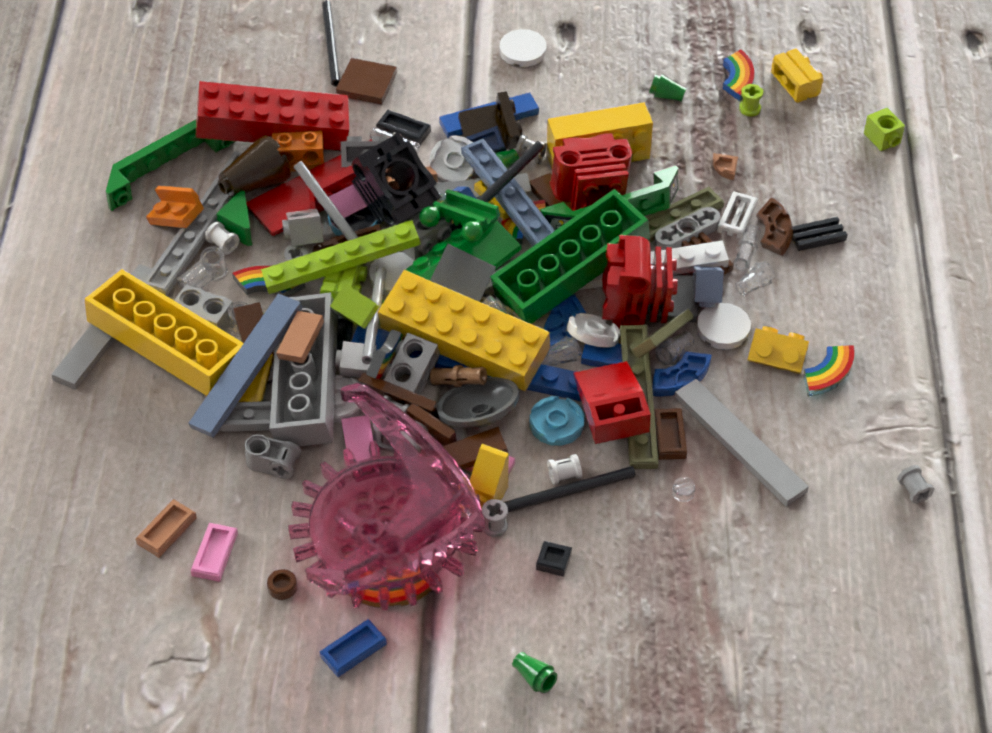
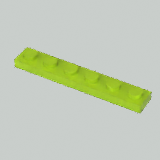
M410 220L261 269L268 293L272 294L421 245L414 223Z

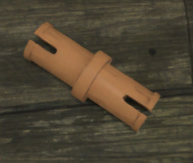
M455 365L453 368H433L430 372V381L432 385H454L455 387H461L462 384L484 385L487 382V371L485 367L464 368L462 365Z

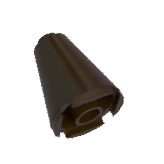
M266 135L258 138L219 174L218 187L221 192L229 196H235L240 191L247 193L287 181L291 176V169L286 155L281 156L277 150L280 148V145L273 138Z

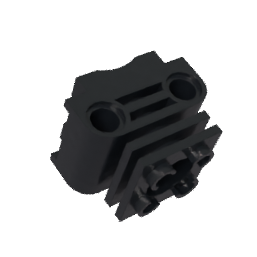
M399 132L365 153L360 154L352 161V169L356 177L351 182L378 224L384 221L391 227L401 224L441 198L434 187L437 182L421 162L410 141H404ZM385 176L391 177V179L398 183L399 191L392 189L388 185Z

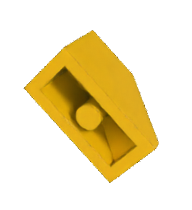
M484 444L481 445L468 484L469 504L482 510L483 504L491 499L501 500L508 489V453Z

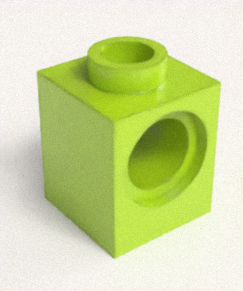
M886 107L867 115L864 134L880 151H884L901 143L905 125Z

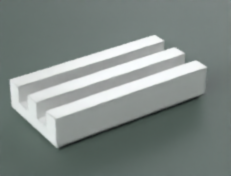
M733 191L719 222L717 232L722 233L724 230L727 231L729 236L735 233L737 238L742 239L757 205L758 198ZM737 199L741 200L731 224H727ZM750 202L740 227H737L746 203Z

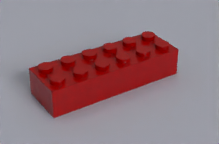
M199 81L196 138L254 143L258 138L265 135L272 138V133L322 131L324 149L341 151V142L347 141L349 134L348 95Z

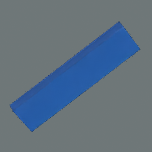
M530 92L509 98V100L513 99L515 103V120L539 114V107ZM495 101V102H492V103L480 105V106H477V107L465 109V110H462V111H466V110H470V109H475V108H480V107H485V106H490V105H495L496 101ZM461 111L439 116V123L447 138L463 135L458 120V114Z

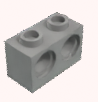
M185 285L174 300L225 332L235 320L233 301L226 297L206 292L201 288Z
M407 333L404 341H399L395 350L396 357L392 364L389 363L387 365L383 379L421 395L430 377L431 369L435 367L441 354L437 344ZM414 351L422 352L418 358L409 357ZM401 375H410L409 380L406 382L397 381Z

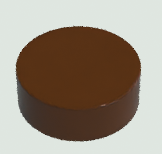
M286 569L272 572L267 579L269 594L277 600L291 598L297 591V579L294 573Z

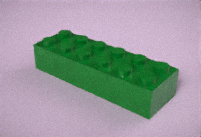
M614 189L490 276L494 295L505 306L510 307L516 312L521 320L532 324L603 273L608 263L606 258L607 244H618L619 235L640 236L649 240V221Z

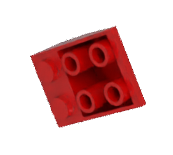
M627 361L573 373L595 444L650 432L651 413L643 390Z

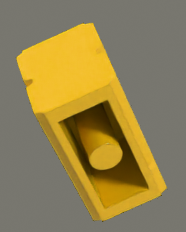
M795 48L774 56L771 73L797 103L807 100L808 97L810 99L819 96L824 81L823 75L819 70L813 68L806 55L803 56Z

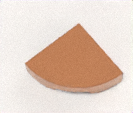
M713 153L712 162L716 172L727 179L734 180L738 157Z

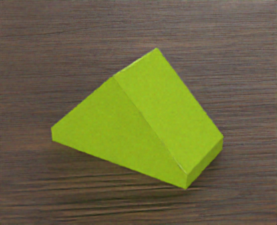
M346 284L343 285L330 305L339 316L364 329L380 307Z

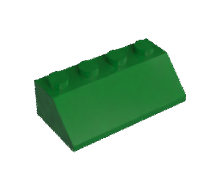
M496 221L482 235L480 240L474 243L464 240L461 234L462 228L453 231L450 237L434 245L431 251L423 257L414 260L413 264L405 270L430 281L448 244L495 266L496 270L521 251L522 247Z

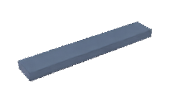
M484 139L461 147V154L487 188L507 171V168ZM514 178L495 196L496 200L532 247L555 231Z
M281 294L275 297L188 424L192 429L210 437H215L287 332L297 311L302 310L301 302Z

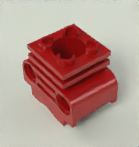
M612 133L592 138L563 139L562 146L553 147L554 158L552 176L549 183L555 198L559 201L571 202L570 206L573 211L594 204L614 189L621 195L626 194L632 158V150L627 139L614 140Z
M619 235L618 244H607L606 258L608 263L603 270L602 290L605 297L608 298L605 299L602 306V319L612 320V323L616 324L619 329L620 326L644 325L648 304H650V322L656 323L660 305L661 323H666L668 312L673 313L674 301L671 300V297L677 294L678 287L677 279H673V271L677 269V259L672 258V247H666L664 263L662 265L661 247L656 246L653 264H651L650 242L648 239L640 236Z

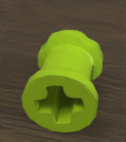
M748 84L741 90L743 101L739 105V111L745 116L753 117L761 111L759 101L763 97V89L759 85Z

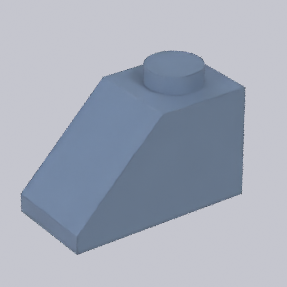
M693 266V300L699 302L700 307H715V303H722L724 271L720 267Z

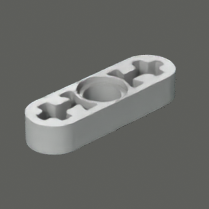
M705 207L659 229L655 234V247H661V250H666V247L679 248L683 241L690 242L691 237L695 236L698 238V234L701 232L708 235L716 231L720 222L719 211L715 208ZM690 227L694 231L692 233H685L681 229Z

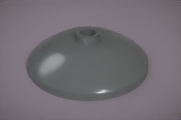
M487 377V382L484 385L462 384L461 387L450 389L440 398L437 404V413L441 421L456 428L478 429L487 427L498 422L514 409L519 401V390L517 385L511 380L498 377Z

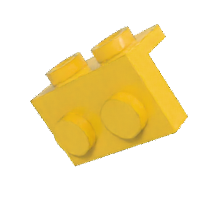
M763 326L762 330L756 328L747 360L801 374L809 341L804 340L805 336L796 333H789L788 336L778 334V330L772 327Z

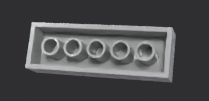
M331 293L290 297L301 302L302 312L322 315L324 323L304 364L278 359L276 352L284 336L276 346L274 352L270 431L274 439L290 441L298 446L333 443L335 360L338 314L330 307L333 297Z

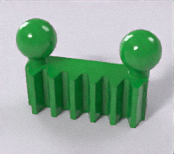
M447 189L445 191L446 199L442 203L435 201L433 207L429 206L422 209L419 219L422 225L429 228L436 226L443 217L448 223L453 220L456 226L461 223L463 226L461 230L462 237L467 242L474 243L480 240L482 235L498 220L500 212L499 206Z

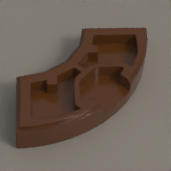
M771 197L756 214L757 220L765 226V234L760 243L762 248L783 256L792 240L793 225L786 208L779 201Z

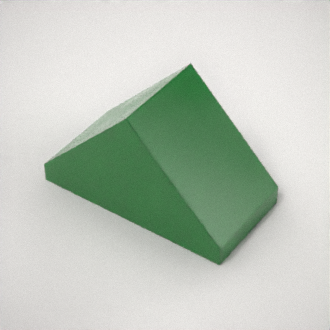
M240 191L216 213L217 221L221 222L228 232L237 234L240 239L239 242L246 246H252L245 191Z

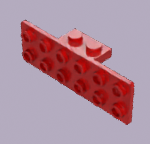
M341 155L309 170L328 197L353 185L351 181L356 177L352 166L342 167ZM300 175L246 202L247 209L272 236L283 232L282 220H287L286 213L317 209L318 213L325 210Z

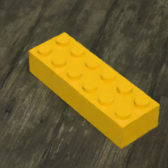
M123 269L85 298L86 317L89 323L206 396L244 344Z
M406 270L402 272L378 311L382 329L389 332L393 329L402 333L404 337H406L407 333L435 343L438 345L441 355L471 368L485 367L487 375L509 379L517 385L518 389L523 391L527 390L550 349V332Z

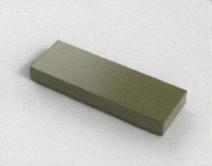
M689 308L671 319L632 349L634 355L637 358L642 357L693 319V314Z

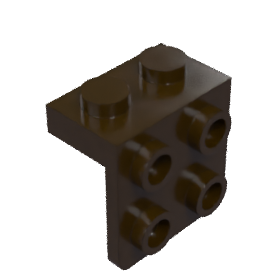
M507 91L497 93L495 105L461 111L458 114L463 137L498 126L506 150L516 148L519 137L522 136L521 123L516 121L514 116L516 114L515 103L513 99L509 100Z

